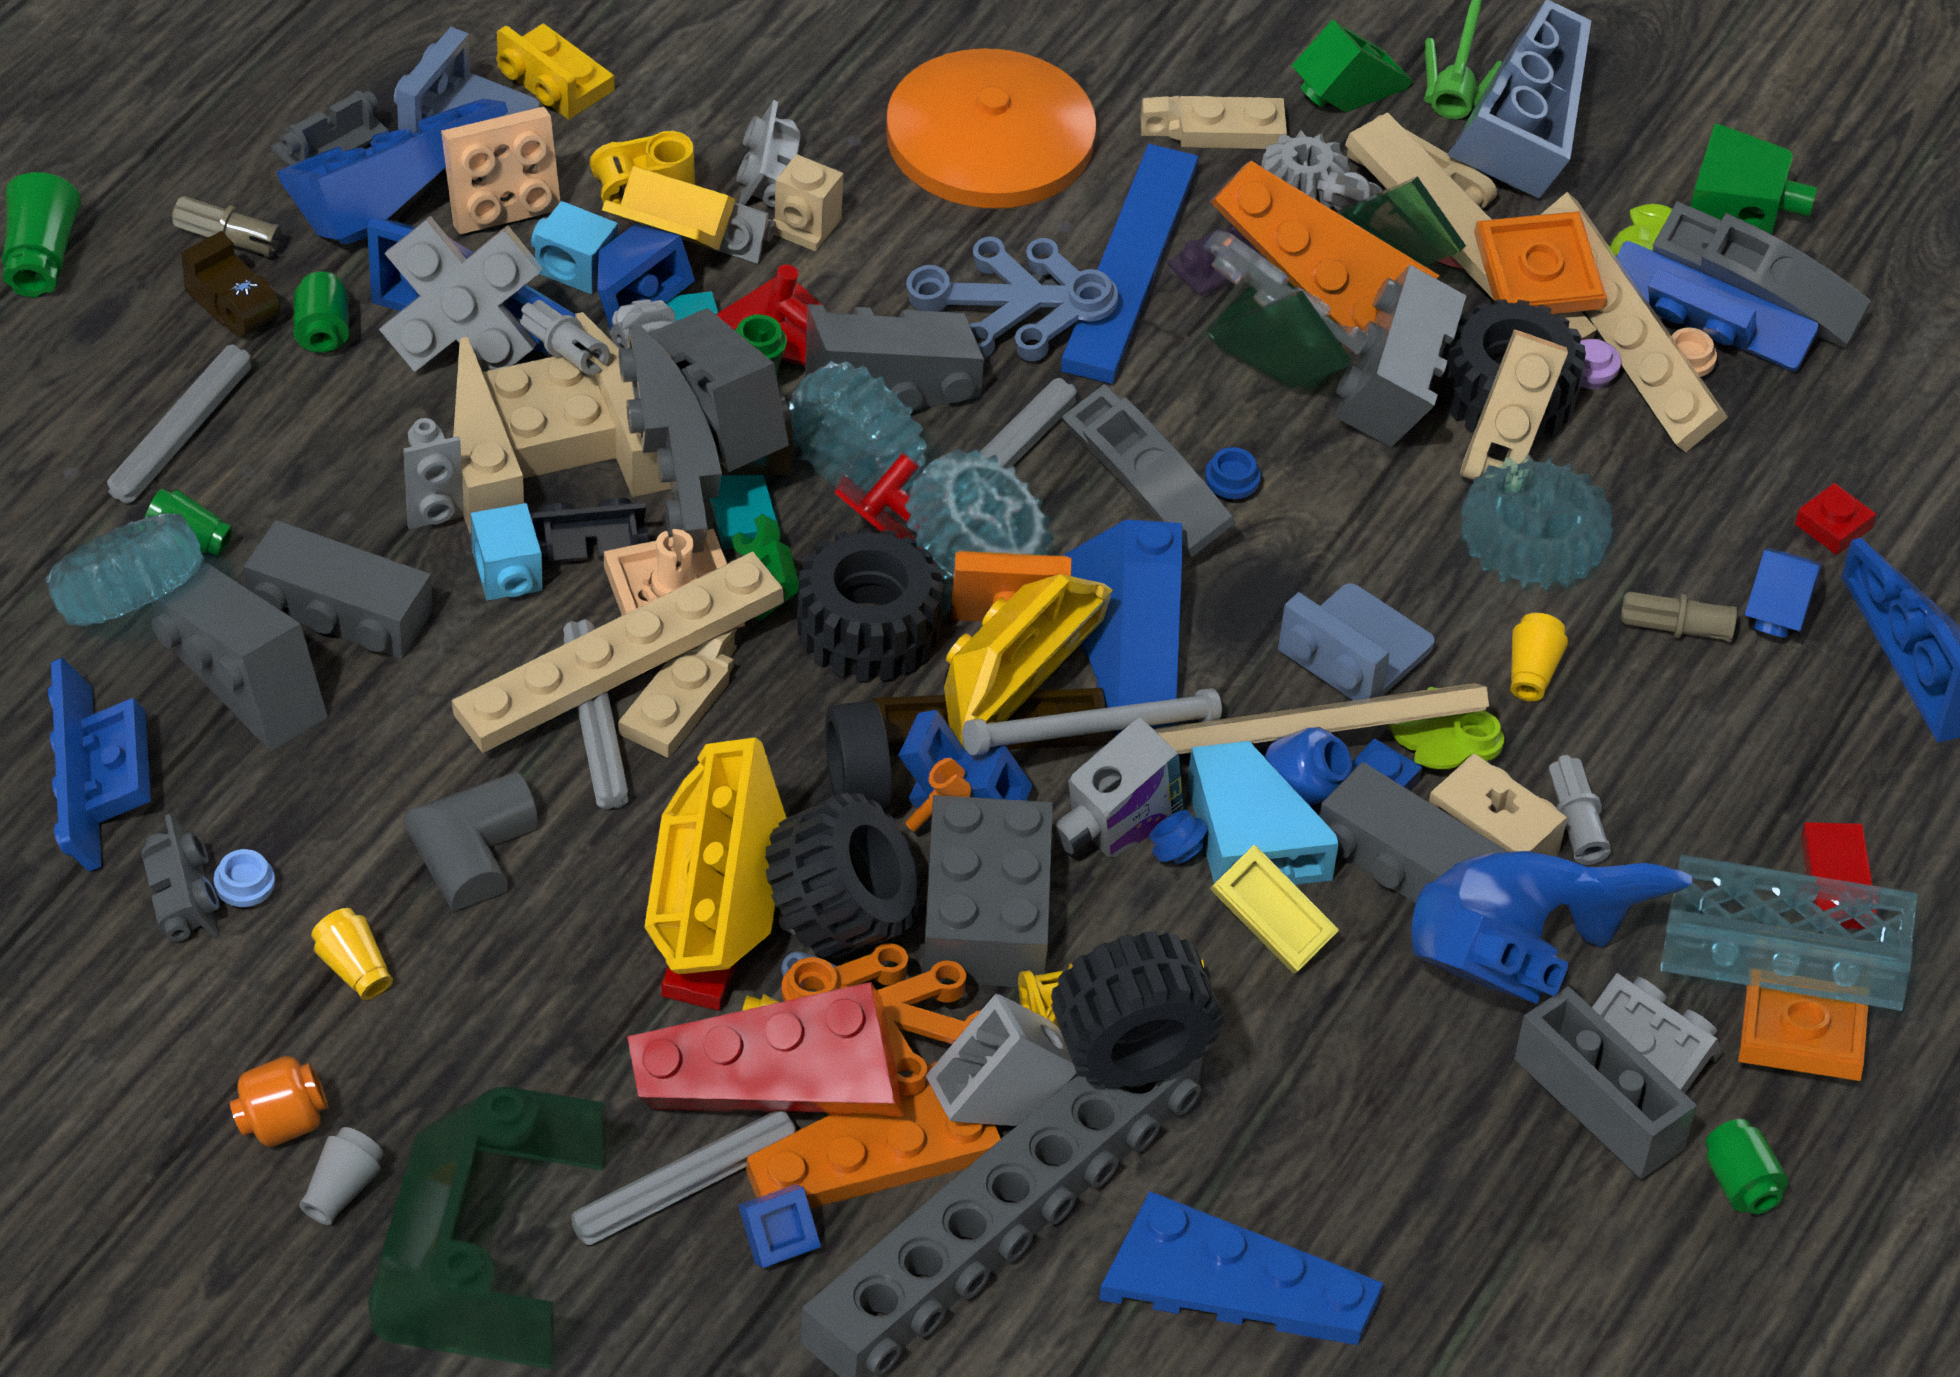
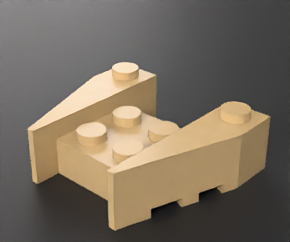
M583 312L575 314V318L581 322L583 330L595 339L605 343L609 348L610 355L606 365L594 356H589L588 359L602 369L594 375L583 373L565 357H550L482 372L469 338H460L453 437L459 436L463 517L470 534V513L524 504L523 479L616 458L632 497L671 489L670 482H660L657 452L643 453L640 433L630 434L626 401L634 399L632 382L622 383L619 348Z

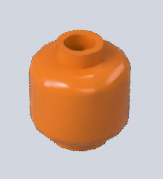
M291 1056L278 1058L241 1074L237 1085L239 1098L230 1101V1108L241 1134L245 1136L254 1133L259 1142L267 1147L278 1146L316 1130L321 1122L320 1111L328 1109L324 1089L312 1064L301 1065L296 1058Z

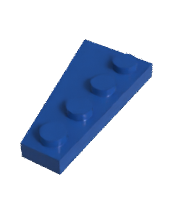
M1149 1191L1101 1285L1099 1300L1121 1304L1123 1297L1153 1302V1310L1179 1314L1180 1307L1217 1313V1321L1242 1325V1321L1247 1319L1274 1323L1276 1331L1358 1345L1379 1302L1383 1283Z

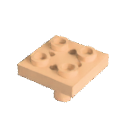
M545 107L441 131L453 225L459 234L551 213L561 202L551 115ZM535 164L534 168L531 171H529V167ZM512 193V196L509 200L500 201L501 197L505 198Z
M672 529L673 537L669 538L668 532L664 531L658 536L656 541L604 551V568L621 615L623 616L726 565L727 562L714 529L707 530L704 552L692 553V537L687 532L679 529ZM745 622L742 623V624H740V625H738V626H736V627H737V628L744 627V626H745Z

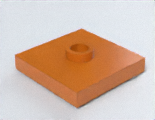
M1580 211L1477 221L1474 235L1494 300L1506 299L1508 303H1517V300L1529 301L1531 306L1539 307L1544 305L1551 308V314L1603 309L1607 297Z
M956 552L950 620L982 622L990 607L999 598L1003 597L1008 601L1023 585L1059 574L1071 576L1072 558L1068 556Z
M1749 968L1738 1062L1861 1081L1864 1066L1870 987Z

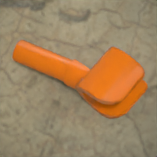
M944 758L938 761L931 769L928 777L929 784L935 790L929 794L928 799L905 821L906 826L910 830L917 831L932 816L933 795L970 797V784L963 778L965 769L955 760Z

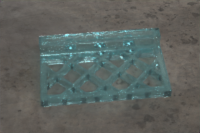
M1680 855L1679 871L1692 875L1695 879L1714 881L1718 887L1704 892L1692 882L1689 887L1673 893L1660 971L1902 1011L1912 959V939L1918 893ZM1756 889L1769 890L1778 896L1763 901L1752 891ZM1816 898L1830 900L1838 906L1823 911L1812 900ZM1735 899L1746 909L1730 914L1719 904ZM1794 908L1806 919L1790 924L1779 914ZM1879 908L1902 912V914L1883 921L1871 910ZM1854 918L1866 929L1851 934L1839 923Z

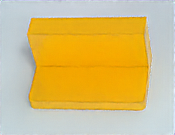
M633 166L621 204L605 200L602 211L626 222L639 223L681 235V238L719 251L736 199L716 191Z

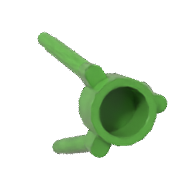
M1471 0L1455 64L1448 66L1439 75L1435 41L1433 38H1427L1425 41L1427 90L1424 101L1431 104L1436 113L1448 119L1464 118L1470 112H1473L1502 61L1495 63L1478 88L1473 72L1466 67L1482 0Z

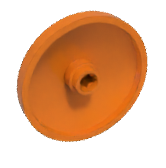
M986 48L968 49L933 58L921 64L903 78L892 93L888 104L886 138L890 153L898 167L909 179L924 190L945 200L962 205L980 208H1013L1048 199L1068 188L1082 175L1091 160L1094 150L1096 118L1093 106L1085 91L1073 78L1058 67L1037 57L1020 52Z

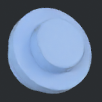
M241 849L227 854L221 860L214 873V888L219 898L227 904L237 907H249L263 902L270 896L275 886L272 866L261 854L253 850Z

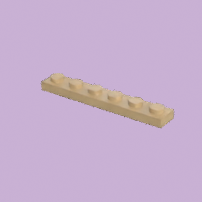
M1566 192L1540 215L1580 211L1607 297L1603 309L1587 310L1585 312L1605 342L1612 345L1619 352L1622 367L1674 443L1687 452L1725 421L1728 416L1579 202Z
M752 551L451 700L453 714L477 747L484 753L784 603L783 587Z

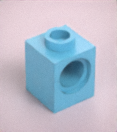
M561 201L547 219L542 218L539 220L531 237V246L535 249V259L543 267L539 274L593 295L597 289L599 250L618 237V223Z
M527 503L470 513L472 553L486 601L504 597H517L527 593L542 591V553Z

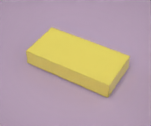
M1255 844L1209 888L1293 974L1298 972L1339 931Z

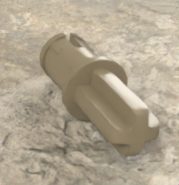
M182 196L177 200L172 212V220L175 227L206 237L222 231L234 243V246L262 254L267 258H272L279 246L280 241L273 239L274 236L281 237V225L271 224L240 214L237 207L232 205L224 209Z
M1628 592L1625 594L1621 608L1622 622L1627 625L1674 632L1673 638L1680 639L1681 634L1723 640L1730 643L1733 638L1737 616L1736 606L1714 605L1687 600L1686 594H1680L1679 599Z

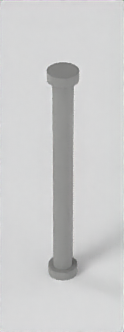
M1209 688L1198 690L1193 697L988 724L983 719L967 720L963 726L962 736L967 752L970 755H980L987 753L989 747L1125 729L1139 717L1149 726L1198 719L1199 722L1219 720L1222 713V704L1217 691Z

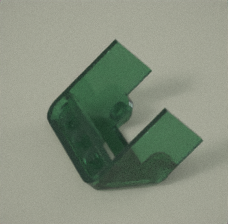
M1418 176L1336 211V213L1425 267L1459 253L1466 247V244ZM1273 265L1269 266L1206 330L1219 349L1289 388L1301 385L1304 390L1310 389L1324 380L1330 373L1345 368L1352 362L1337 340L1342 334L1312 305L1302 290L1298 291Z
M497 1087L486 1091L430 1123L416 1135L369 1296V1320L376 1335L391 1343L552 1369L555 1360L554 1302L492 1292L495 1269L494 1262L489 1253L478 1245L455 1240L480 1151L603 1171L605 1163V1102L514 1087Z

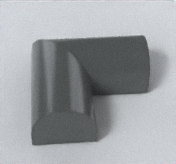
M516 771L413 808L406 812L404 825L452 912L508 892L506 877L489 847L538 830V818L531 792L524 778Z

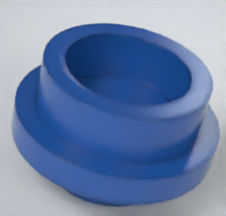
M1228 447L1221 449L1208 462L1205 469L1206 485L1213 493L1224 498L1241 499L1248 497L1258 489L1260 484L1261 472L1255 458L1251 453L1241 448Z
M1181 810L1171 814L1157 824L1150 833L1149 838L1154 844L1153 854L1160 862L1173 860L1175 864H1179L1189 860L1203 847L1204 843L1201 839L1207 832V826L1201 818H1193L1188 810Z

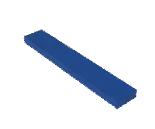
M1153 144L1147 145L1097 269L1105 273L1116 285L1118 304L1115 310L1106 318L1097 321L1078 320L1062 356V372L1110 384L1114 383L1196 174L1198 155Z

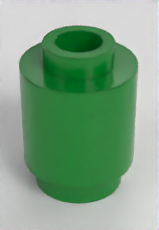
M319 271L306 275L294 292V338L301 347L309 351L325 353L337 350L346 343L349 337V294L342 281L336 275L329 272Z
M1745 1119L1730 1120L1716 1127L1705 1140V1146L1708 1149L1706 1160L1733 1209L1738 1212H1750L1752 1214H1761L1773 1209L1782 1200L1783 1192L1786 1190L1789 1180L1762 1131L1752 1127L1749 1121Z

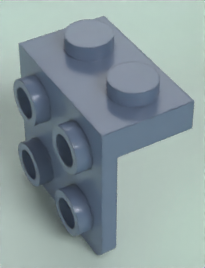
M451 26L436 44L432 43L427 47L420 63L409 75H404L399 80L394 92V103L397 105L398 130L411 129L412 133L419 131L417 122L421 119L480 99L505 102L508 113L504 116L540 108L539 101L532 96L470 73L469 33Z
M1349 583L1343 585L1321 606L1300 592L1284 605L1278 650L1352 700L1384 696L1432 652L1434 637L1431 633L1356 584Z

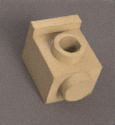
M796 154L776 179L775 219L773 220L776 221V229L774 235L817 251L842 219L843 173Z

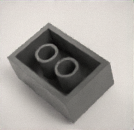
M933 795L923 973L930 971L936 963L949 960L957 962L964 968L966 972L965 984L1018 987V976L1022 971L1030 970L1033 975L1045 974L1048 946L1052 802ZM949 978L938 980L940 983H956Z

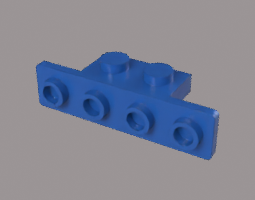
M1631 241L1624 242L1616 256L1652 309L1660 317L1672 323L1685 324L1689 327L1700 329L1717 343L1733 345L1792 372L1799 369L1818 333V323Z
M60 658L51 662L52 685L48 688V697L53 708L54 730L50 733V743L55 753L56 776L52 779V788L57 799L58 822L54 825V834L62 852L67 856H73L85 869L91 872L101 867L99 823L151 802L146 712L134 698H131L93 714V694L90 684L64 658Z

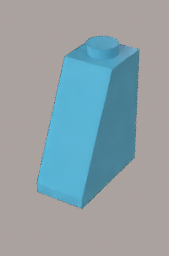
M1250 741L1192 747L1187 787L1196 818H1201L1207 826V832L1202 841L1214 883L1254 844L1294 885L1333 880L1339 844L1336 834Z

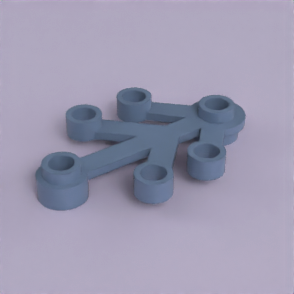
M984 237L974 244V263L979 271L987 274L996 273L1007 284L950 282L946 271L935 265H924L916 268L910 273L906 282L910 304L919 311L941 312L945 309L946 305L1002 306L981 322L969 324L975 339H986L984 342L978 343L983 358H987L993 353L995 349L994 339L1040 307L1056 308L1037 324H1026L1017 330L1015 334L1016 350L1018 355L1026 361H1037L1045 357L1049 351L1048 341L1076 321H1097L1109 316L1118 304V291L1114 282L1105 273L1094 269L1078 271L1059 253L1057 244L1048 238L1035 239L1027 246L1028 267L1033 273L1038 275L1051 274L1060 285H1042L1005 251L1004 243L996 237ZM986 253L997 254L991 258L983 257V255ZM1041 254L1051 255L1046 259L1036 258L1038 255ZM1028 340L1039 341V343L1035 345L1024 344Z

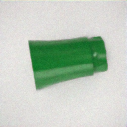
M43 172L21 174L13 178L5 189L7 217L5 244L2 255L4 267L3 282L11 286L16 294L36 298L42 293L53 292L57 285L58 276L63 268L64 255L71 228L81 206V196L74 185L59 176Z

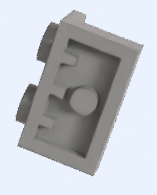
M1616 973L1592 1008L1685 1094L1709 1059L1716 1063L1723 1053L1718 1039L1714 1037L1717 1029L1708 1020L1692 1010L1687 1009L1682 1016L1665 1005L1664 1002L1667 996L1647 980L1637 977L1632 983Z

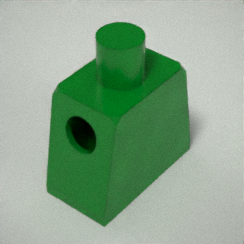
M1715 123L1694 188L1690 207L1719 220H1722L1726 213L1772 235L1779 211L1810 218L1818 187L1788 180L1793 154L1790 150Z

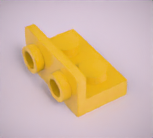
M544 23L524 36H520L508 26L497 30L496 59L498 68L507 78L516 80L536 95L542 104L552 107L566 119H571L615 91V79L611 72Z

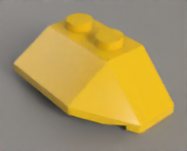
M1062 574L1025 584L1008 601L1001 597L990 607L982 620V628L973 637L965 633L956 641L946 657L950 667L944 691L949 727L964 748L962 732L967 720L983 719L986 724L1006 721L1104 620L1113 591L1110 587L1101 582Z
M757 738L705 744L697 757L700 763L683 780L662 814L644 927L658 950L665 957L670 970L676 974L729 969L771 934L775 904L771 896L773 894L772 887L767 882L766 869L769 868V864L765 858L766 847L771 845L769 837L773 829L779 827V822L786 819V815L763 744Z

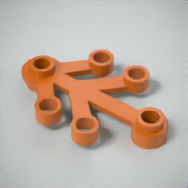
M893 943L882 944L872 954L837 967H833L829 962L821 958L808 957L794 963L786 972L781 985V994L784 1001L859 985L873 978L881 984L890 985L877 991L882 996L900 1093L906 1096L918 1094L924 1089L927 1079V1064L921 1056L912 1052L899 1028L953 1044L981 1011H976L968 1016L965 1021L911 1006L914 1003L931 997L945 1003L957 1001L965 992L966 972L957 962L945 960L936 963L928 972L904 980L908 969V954L904 948ZM892 961L898 965L896 967H885L881 963ZM949 978L956 983L947 985L940 983L938 980ZM814 989V990H817V991L811 992V991H806V990ZM902 1071H913L917 1076L907 1078L899 1073Z

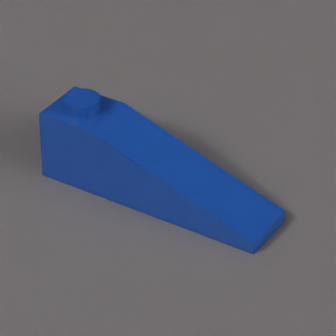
M1862 538L1851 540L1841 576L1843 582L1937 743L1960 738V625Z

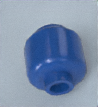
M1321 727L1305 728L1278 738L1268 747L1265 759L1310 807L1322 804L1350 775L1352 770V760L1346 745L1331 732Z

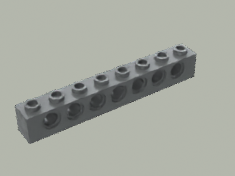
M1203 1057L1195 1059L1190 1063L1191 1066L1181 1072L1167 1076L1168 1078L1156 1083L1153 1081L1134 1088L1123 1086L1113 1089L1106 1088L1104 1084L1095 1086L1088 1083L1086 1077H1080L1077 1074L804 1305L801 1311L800 1344L840 1377H871L873 1374L881 1376L895 1364L901 1350L918 1335L921 1338L930 1335L942 1322L946 1311L962 1297L967 1300L975 1296L987 1282L990 1273L1005 1260L1012 1262L1018 1259L1028 1248L1033 1236L1048 1223L1055 1225L1063 1220L1082 1193L1090 1186L1094 1188L1102 1186L1112 1176L1118 1162L1133 1149L1136 1152L1145 1149L1157 1135L1160 1126L1174 1114L1181 1116L1189 1111L1201 1093L1199 1081ZM1046 1164H1054V1165H1058V1166H1049V1165H1046ZM1005 1200H1010V1201H1014V1202H1017V1203H1006V1202H1003V1201H1005ZM961 1237H968V1238H972V1239H974V1240H962V1239H959V1238H961ZM920 1274H922V1275H928V1276H930V1277H929V1278H919V1277H916V1276H914V1275H920ZM880 1312V1313H884V1314H887V1315H886V1316H873V1315H870L869 1313Z

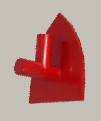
M784 264L778 267L774 278L716 315L734 330L744 318L751 315L760 314L774 318L780 324L787 338L781 361L805 366L807 304L821 305V303L797 283L799 271L792 265Z
M904 452L868 493L864 492L845 474L840 477L834 491L837 496L881 532L883 529L894 531L895 537L899 539L908 536L917 541L884 509L886 506L916 531L932 515L902 489L920 468ZM917 541V548H916V549H917V550H919V549H925V548ZM933 558V564L939 565L938 562Z

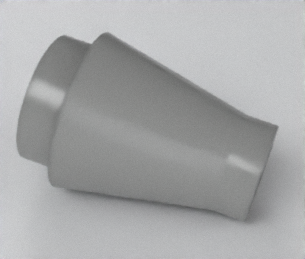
M348 1127L341 1128L336 1136H329L323 1147L307 1192L299 1203L302 1211L322 1224L331 1225L338 1213L381 1172L378 1163L384 1153L380 1146L365 1134Z

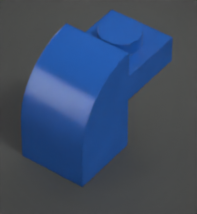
M938 710L917 714L898 755L916 779L909 800L917 809L928 799L929 794L935 790L929 784L928 777L933 766L944 758H952L965 769L963 778L970 784V797L1026 801L1033 786L1005 745L989 747L988 752L985 754L970 755Z

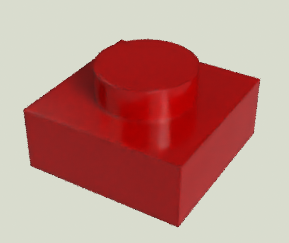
M1833 483L1798 509L1795 525L1835 555H1838L1850 546L1851 540L1861 538L1873 529L1876 513L1836 483Z

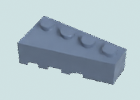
M1545 0L1514 41L1447 155L1495 177L1513 188L1540 198L1571 157L1591 20L1550 0Z

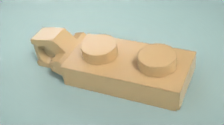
M1164 96L1142 99L1140 113L1141 136H1169L1170 138L1180 140L1181 147L1267 149V145L1277 143L1280 134L1287 135L1284 98Z
M737 627L668 660L618 721V735L670 758L729 685V673L734 667V659L730 657L737 649V645H735Z

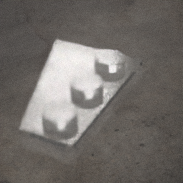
M1216 230L1203 248L1216 257L1211 264L1214 269L1235 284L1244 279L1257 290L1253 299L1259 305L1277 317H1280L1283 311L1299 323L1294 330L1295 333L1318 350H1321L1325 344L1358 355L1371 337L1357 326L1352 328L1335 323L1328 317L1332 313L1330 306L1300 287H1296L1293 290L1287 285L1290 279L1284 272L1231 233Z

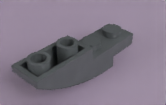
M1677 201L1653 243V251L1817 322L1818 333L1816 336L1846 349L1870 306V299L1830 269L1773 235L1727 213L1722 220H1719Z
M642 326L629 327L627 348L619 349L618 352L622 383L632 382L634 399L626 401L630 434L640 433L643 453L657 452L660 482H670L673 500L665 501V515L669 535L673 534L672 529L683 530L690 534L693 539L692 553L704 552L708 528L703 499L718 498L722 476L716 445L697 397L679 367L663 347Z
M1103 384L1061 416L1068 430L1126 486L1132 499L1154 521L1182 523V548L1191 557L1236 523L1216 495L1162 433L1126 397L1121 400L1107 385Z

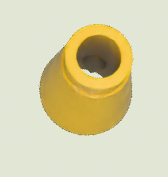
M1530 613L1523 616L1520 623L1512 630V682L1510 691L1521 700L1539 701L1544 697L1545 690L1568 646L1565 626L1554 616L1544 613Z
M342 908L324 917L314 927L311 933V937L316 943L314 952L357 992L362 1000H371L381 995L390 987L393 978L388 973L387 966L364 916L356 915L351 908Z

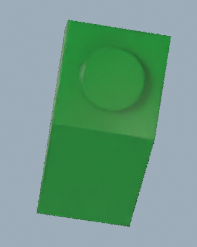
M1333 19L1291 65L1304 79L1305 82L1300 88L1312 101L1321 107H1324L1329 102L1344 112L1352 111L1404 91L1414 82L1384 49Z

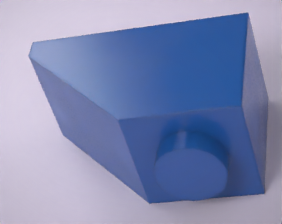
M636 223L599 250L597 290L610 329L613 327V314L619 310L620 306L630 305L632 301L650 299V301L663 300L666 303L695 282L681 235Z
M1772 548L1764 549L1745 612L1746 616L1756 618L1754 629L1787 638L1789 629L1801 631L1824 563Z

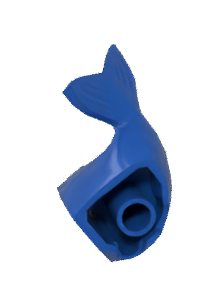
M1530 851L1474 856L1454 864V867L1446 871L1434 882L1426 883L1419 893L1414 907L1411 926L1413 955L1462 979L1537 1004L1541 993L1555 996L1558 993L1568 969V962L1556 957L1558 949L1541 939L1543 923L1552 910L1560 904L1568 905L1578 933L1587 942L1601 948L1616 934L1632 905L1679 892L1691 885L1693 876L1676 869L1648 863L1586 867L1559 857Z

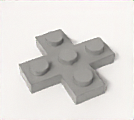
M429 216L386 251L385 255L419 296L384 323L379 330L414 372L453 341L457 340L460 343V338L463 337L469 338L483 372L512 366L536 346L537 343L503 302L537 276L543 267L508 225L465 258L435 220Z

